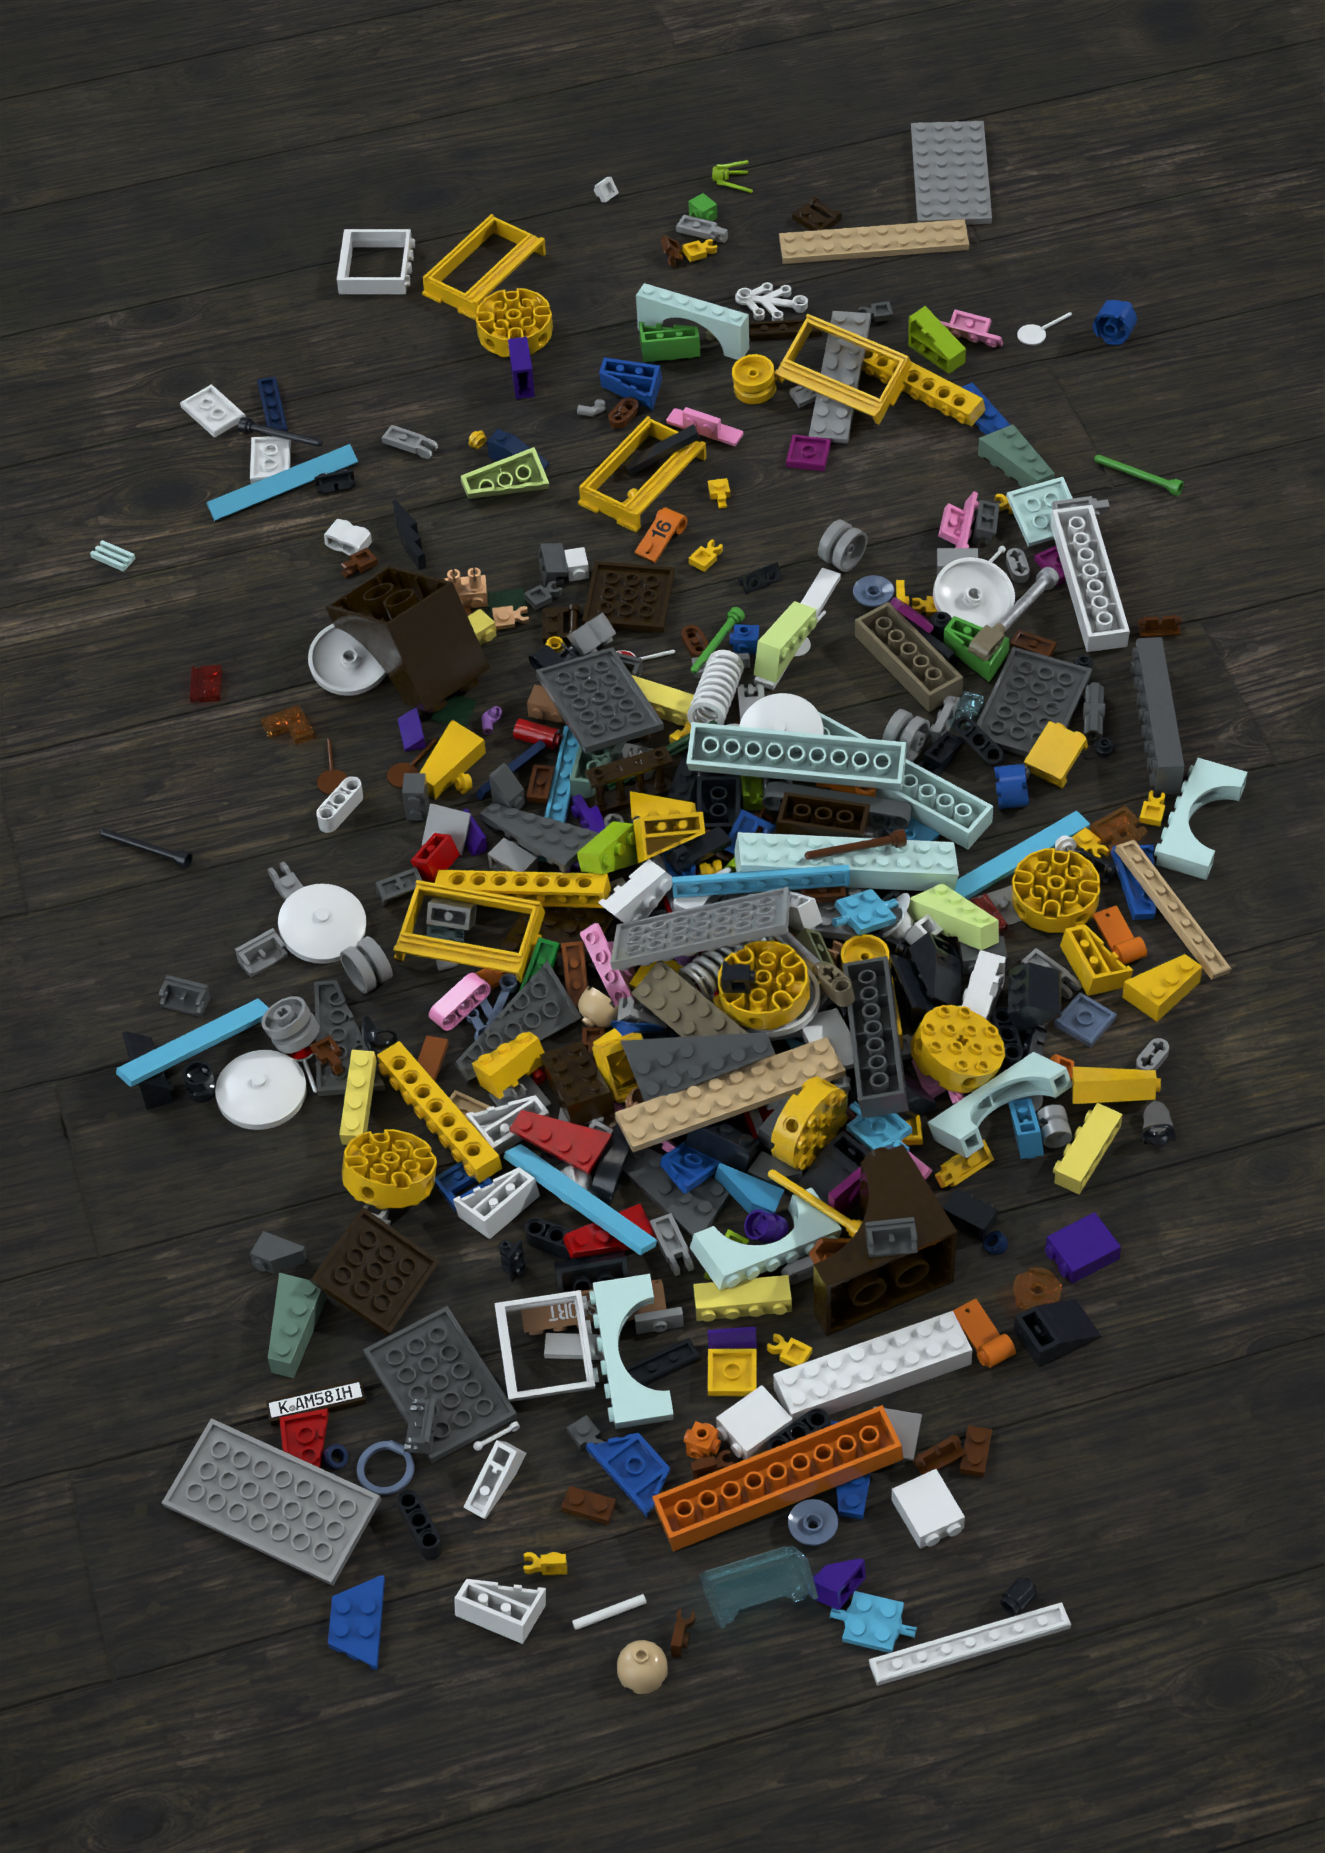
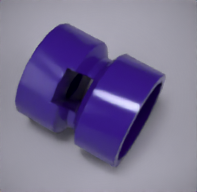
M763 1210L750 1212L744 1224L745 1233L750 1239L764 1242L765 1244L777 1242L788 1235L789 1227L785 1218Z

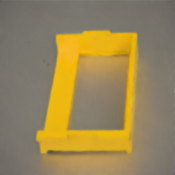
M491 214L423 277L424 291L422 295L438 303L443 301L457 308L459 313L476 321L477 307L487 295L533 252L542 256L546 255L545 239L533 236ZM493 233L517 244L466 293L441 282Z
M807 314V318L782 363L774 373L776 376L775 380L783 383L784 379L870 415L875 423L879 425L889 406H894L904 388L902 382L912 366L909 356ZM813 327L899 363L880 399L794 362Z
M647 416L579 486L580 500L578 505L597 514L602 512L616 519L617 524L637 532L641 528L640 515L695 457L705 461L706 443L695 441L674 452L626 504L596 491L649 435L663 441L678 433V431Z
M416 880V887L397 944L393 949L395 952L394 959L403 961L405 954L491 969L515 974L518 982L522 983L539 937L542 938L539 935L545 911L539 901ZM424 896L531 914L519 953L412 934Z

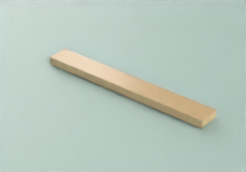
M1131 840L1117 845L1115 852L1210 979L1229 974L1231 967L1137 842Z

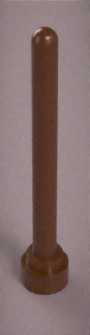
M899 829L894 830L886 837L807 851L804 857L807 860L886 845L899 848L907 845V837L905 831Z

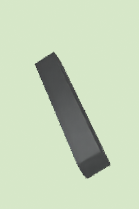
M769 782L766 785L762 799V805L773 811H780L784 792L870 804L869 826L887 827L894 830L907 829L912 814L911 805L903 801L782 782Z

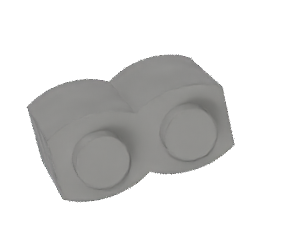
M601 613L567 635V638L581 657L585 654L597 652L596 647L602 644V646H605L613 641L612 636L616 632L604 613Z

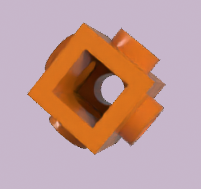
M695 1421L692 1429H688L684 1436L686 1454L694 1459L712 1457L714 1454H717L721 1444V1440L718 1438V1429L711 1424H702Z

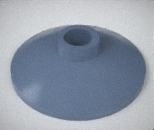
M870 575L859 579L855 583L853 595L864 606L879 607L893 598L894 587L888 579Z
M810 1499L798 1503L791 1510L788 1517V1528L791 1535L800 1543L817 1546L833 1538L838 1528V1518L836 1512L829 1504L821 1500ZM815 1524L817 1528H809V1525Z

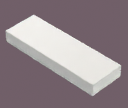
M546 1333L545 1358L583 1359L580 1334ZM589 1334L588 1341L589 1344H594L596 1357L591 1358V1360H604L603 1351L598 1352L596 1337H601V1335Z

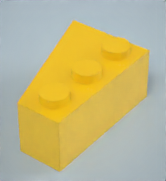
M528 1031L519 1034L516 1039L509 1043L499 1045L491 1053L481 1055L478 1060L471 1064L480 1086L500 1100L504 1096V1090L509 1086L512 1088L516 1087L519 1084L517 1080L524 1074L529 1076L542 1065L540 1054H543L544 1050L539 1038Z

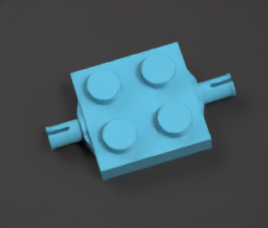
M873 889L836 900L834 907L841 916L833 918L832 924L834 927L846 924L853 928L859 936L893 925L897 917L890 909L898 907V901L895 898L886 902L882 901Z
M854 1101V1104L851 1103L849 1107L857 1116L846 1125V1130L870 1152L879 1147H886L889 1150L903 1145L902 1140L912 1133V1127L896 1113L862 1118L860 1106L856 1101ZM904 1144L907 1151H909V1147Z
M854 1591L851 1605L847 1611L832 1608L830 1618L845 1622L842 1642L887 1653L893 1652L895 1641L900 1634L915 1638L917 1627L902 1624L903 1602Z

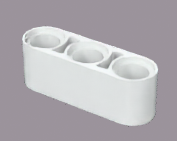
M357 777L344 779L317 809L318 825L322 832L330 833L335 831L363 800L360 779Z

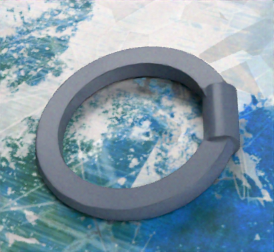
M390 1440L378 1442L368 1447L360 1456L356 1471L358 1480L365 1489L378 1495H391L401 1491L408 1485L413 1477L415 1465L411 1453L404 1452V1445ZM382 1450H391L402 1455L407 1464L403 1478L398 1483L389 1487H378L371 1484L364 1474V1468L368 1459L373 1454Z

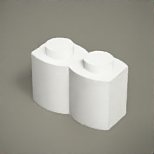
M336 519L324 534L326 546L336 551H342L349 556L364 548H368L372 543L371 533L366 528L353 526L347 520Z

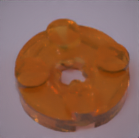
M1040 1267L1030 1268L1028 1272L1022 1275L1020 1273L1013 1285V1296L1016 1306L1026 1311L1037 1305L1059 1302L1061 1298L1060 1282L1058 1283V1280L1051 1271ZM1036 1287H1040L1042 1293L1035 1294L1031 1289L1035 1290Z

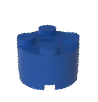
M1105 301L1093 322L1095 335L1097 337L1101 336L1104 339L1103 342L1110 345H1121L1124 343L1137 323V316L1133 310V305L1127 301Z
M1025 764L994 767L995 778L1000 779V781H996L997 795H1001V797H998L999 809L1029 806Z

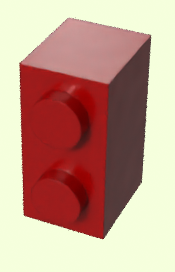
M434 833L410 861L413 867L417 868L423 881L435 882L438 870H447L460 854L451 835Z

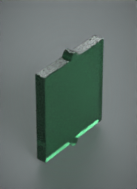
M523 588L488 593V609L491 611L492 620H494L492 608L513 606V611H516L520 607H526L527 601L524 599Z
M449 695L446 697V706L434 712L431 720L449 724L454 720L466 728L470 717L474 715L473 710L477 700Z

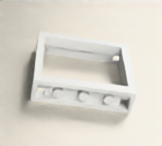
M344 229L337 275L339 294H406L407 286H410V275L408 274L412 273V263L410 262L413 261L412 248H415V239L411 237V229ZM353 247H405L401 277H349Z
M581 1290L495 1303L509 1402L595 1389V1382H599L597 1367L592 1368L591 1358H596L594 1344H589L588 1335L592 1334L590 1320H585L584 1311L588 1310L586 1296L581 1295ZM575 1302L586 1381L517 1392L506 1312Z

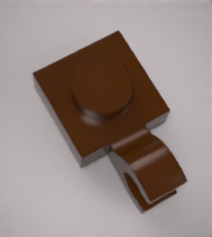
M664 235L660 239L663 246L662 249L669 256L668 264L676 268L675 262L677 259L683 260V252L678 241Z
M364 548L350 555V560L341 564V567L344 569L341 574L345 578H349L357 569L362 573L377 566V558L368 548Z
M582 1027V1041L595 1063L592 1050L593 1042L605 1035V1027Z
M330 1035L310 1045L312 1052L321 1065L329 1063L336 1076L344 1072L341 1067L342 1062L339 1059L342 1056L341 1049Z
M730 1450L721 1451L716 1459L714 1456L700 1457L690 1462L693 1480L733 1465V1461L729 1463L723 1462L724 1459L730 1458Z
M678 1609L676 1613L677 1622H675L671 1641V1656L682 1658L683 1648L688 1649L690 1634L686 1633V1630L695 1624L696 1614L695 1611H692L689 1619H683L682 1609Z

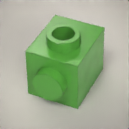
M702 193L689 200V216L714 221L717 219V204Z

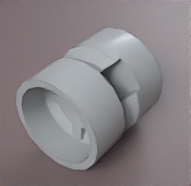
M1048 1105L1041 1108L1037 1112L1036 1117L1041 1129L1043 1144L1048 1148H1059L1071 1142L1072 1133L1065 1108L1061 1105Z

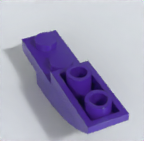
M581 794L573 796L571 810L573 816L579 818L580 827L598 833L605 829V824L598 807L588 808Z

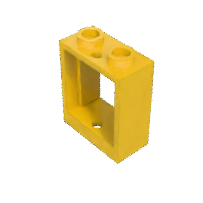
M632 1032L592 1047L599 1072L611 1091L612 1100H615L617 1103L626 1101L627 1095L630 1094L633 1088L638 1087V1084L636 1082L616 1090L606 1056L624 1050L621 1044L623 1040L643 1039L641 1033Z

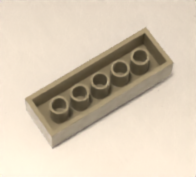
M889 602L855 619V637L928 712L943 705V701L947 696L958 697L962 694L963 677Z
M662 960L656 963L631 993L681 1037L747 1033Z

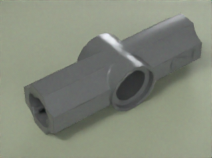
M1095 682L1086 686L1083 706L1084 736L1089 742H1095L1102 738L1105 717V703H1103L1104 687Z

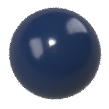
M993 1231L986 1236L983 1246L990 1254L1001 1255L1008 1248V1240L1000 1231ZM998 1239L994 1246H989L991 1241Z
M333 1444L324 1450L322 1459L328 1468L339 1469L346 1465L348 1452L344 1446ZM332 1451L341 1454L342 1460L340 1463H335L332 1460Z

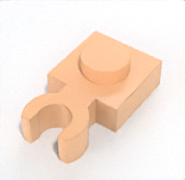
M513 606L492 608L496 630L515 628V622L521 624L529 623V617L521 616L523 613H528L525 606L518 608L516 611H513Z

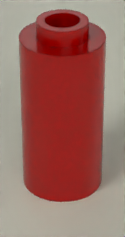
M521 718L516 722L513 732L514 739L532 744L542 740L546 748L553 750L560 746L563 737L559 729Z

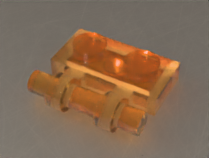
M1126 806L1117 809L1090 825V830L1101 839L1103 844L1109 840L1113 842L1107 846L1110 853L1113 846L1131 840L1137 842L1142 839V836L1147 834L1144 826L1139 829L1135 827L1138 825V818ZM1126 831L1128 835L1122 838L1120 834Z

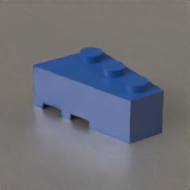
M604 357L599 371L601 387L624 398H635L639 405L653 411L662 381L660 366Z

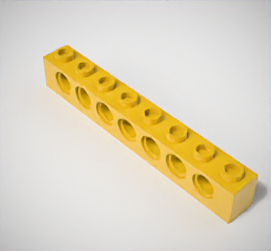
M865 350L862 370L867 375L874 376L884 384H888L899 363ZM911 362L912 366L902 382L904 385L902 392L909 394L915 400L919 399L925 402L931 408L934 407L940 410L944 415H950L956 418L958 422L971 427L985 412L983 398Z
M438 870L435 883L539 901L542 906L604 908L598 902L602 899L607 900L611 891L608 874Z
M400 1041L377 1054L379 1061L377 1067L382 1076H388L394 1090H400L406 1104H412L418 1118H424L431 1133H437L443 1147H449L457 1163L462 1162L464 1170L470 1178L474 1177L481 1183L502 1169L497 1152Z

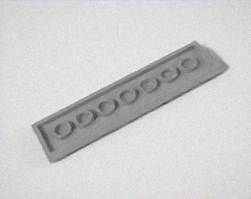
M832 312L831 324L868 339L871 313ZM828 334L821 374L858 389L866 349ZM817 393L809 436L831 439V443L848 444L854 409Z

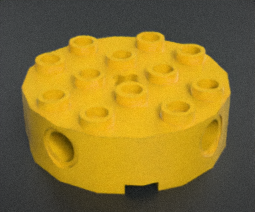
M522 288L509 292L500 290L486 297L477 307L476 327L480 343L488 351L500 357H509L508 339L527 337L530 355H533L536 351L543 348L552 336L553 322L550 305L537 292Z
M1045 848L1027 855L1018 863L1015 869L1011 887L1012 907L1018 917L1031 928L1048 933H1064L1066 928L1086 924L1093 918L1092 915L1099 905V874L1092 862L1077 852L1070 850L1068 852L1055 851V848Z
M772 940L757 941L744 945L743 949L738 950L735 954L732 952L725 958L724 961H728V965H750L751 970L756 971V983L752 984L751 993H723L721 982L722 966L718 972V990L721 1004L727 1016L736 1023L755 1030H773L791 1023L804 1011L810 999L808 967L792 947Z
M941 1005L935 1007L925 1014L910 1042L912 1058L918 1069L926 1077L930 1075L933 1079L940 1082L939 1086L949 1091L964 1094L974 1092L992 1080L1005 1057L1004 1042L998 1033L997 1027L966 1006Z
M819 1076L805 1081L802 1084L801 1092L790 1097L777 1119L771 1137V1142L774 1143V1148L771 1150L772 1156L794 1169H801L802 1171L808 1169L825 1146L837 1136L840 1127L844 1126L847 1121L848 1095L846 1091Z
M384 1129V1133L372 1134L371 1131L361 1133L349 1141L344 1151L342 1166L343 1185L357 1201L374 1205L378 1209L415 1206L428 1197L434 1187L437 1160L436 1156L431 1152L429 1144L411 1133Z

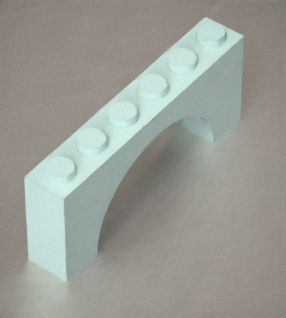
M645 283L636 294L638 330L639 322H645V325L656 326V323L663 324V320L667 318H684L708 329L720 342L724 356L739 360L749 350V314Z
M1197 758L1195 765H1191L1187 776L1189 780H1184L1181 788V793L1183 794L1176 799L1174 806L1176 810L1175 812L1171 811L1169 815V827H1164L1161 835V840L1163 841L1161 844L1157 843L1154 855L1157 856L1156 865L1207 880L1213 865L1215 850L1204 846L1194 837L1189 827V820L1197 809L1209 802L1222 799L1239 801L1246 785L1247 772Z
M1032 1052L930 1120L928 1125L934 1141L965 1158L969 1157L984 1146L978 1127L987 1115L1010 1101L1026 1096L1046 1095L1056 1098L1072 1087L1067 1067Z
M812 1187L806 1189V1191L820 1199ZM794 1194L788 1207L793 1219L794 1228L781 1240L766 1245L741 1244L725 1237L712 1226L694 1233L690 1249L717 1288L722 1290L727 1287L732 1288L744 1280H752L766 1271L772 1272L779 1266L795 1262L806 1255L809 1256L808 1253L819 1239L839 1238L842 1228L835 1220Z
M650 1274L594 1282L593 1291H589L591 1305H596L597 1314H593L594 1327L600 1329L601 1337H596L598 1352L603 1351L604 1360L600 1361L602 1375H607L608 1384H604L606 1399L611 1398L612 1407L608 1408L609 1421L615 1423V1429L673 1420L670 1390H653L638 1383L625 1369L618 1351L620 1332L627 1319L643 1306L654 1303Z

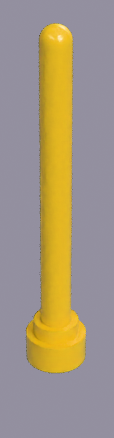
M772 1169L768 1172L769 1178L846 1227L849 1236L853 1238L862 1224L861 1220L849 1219L776 1170Z

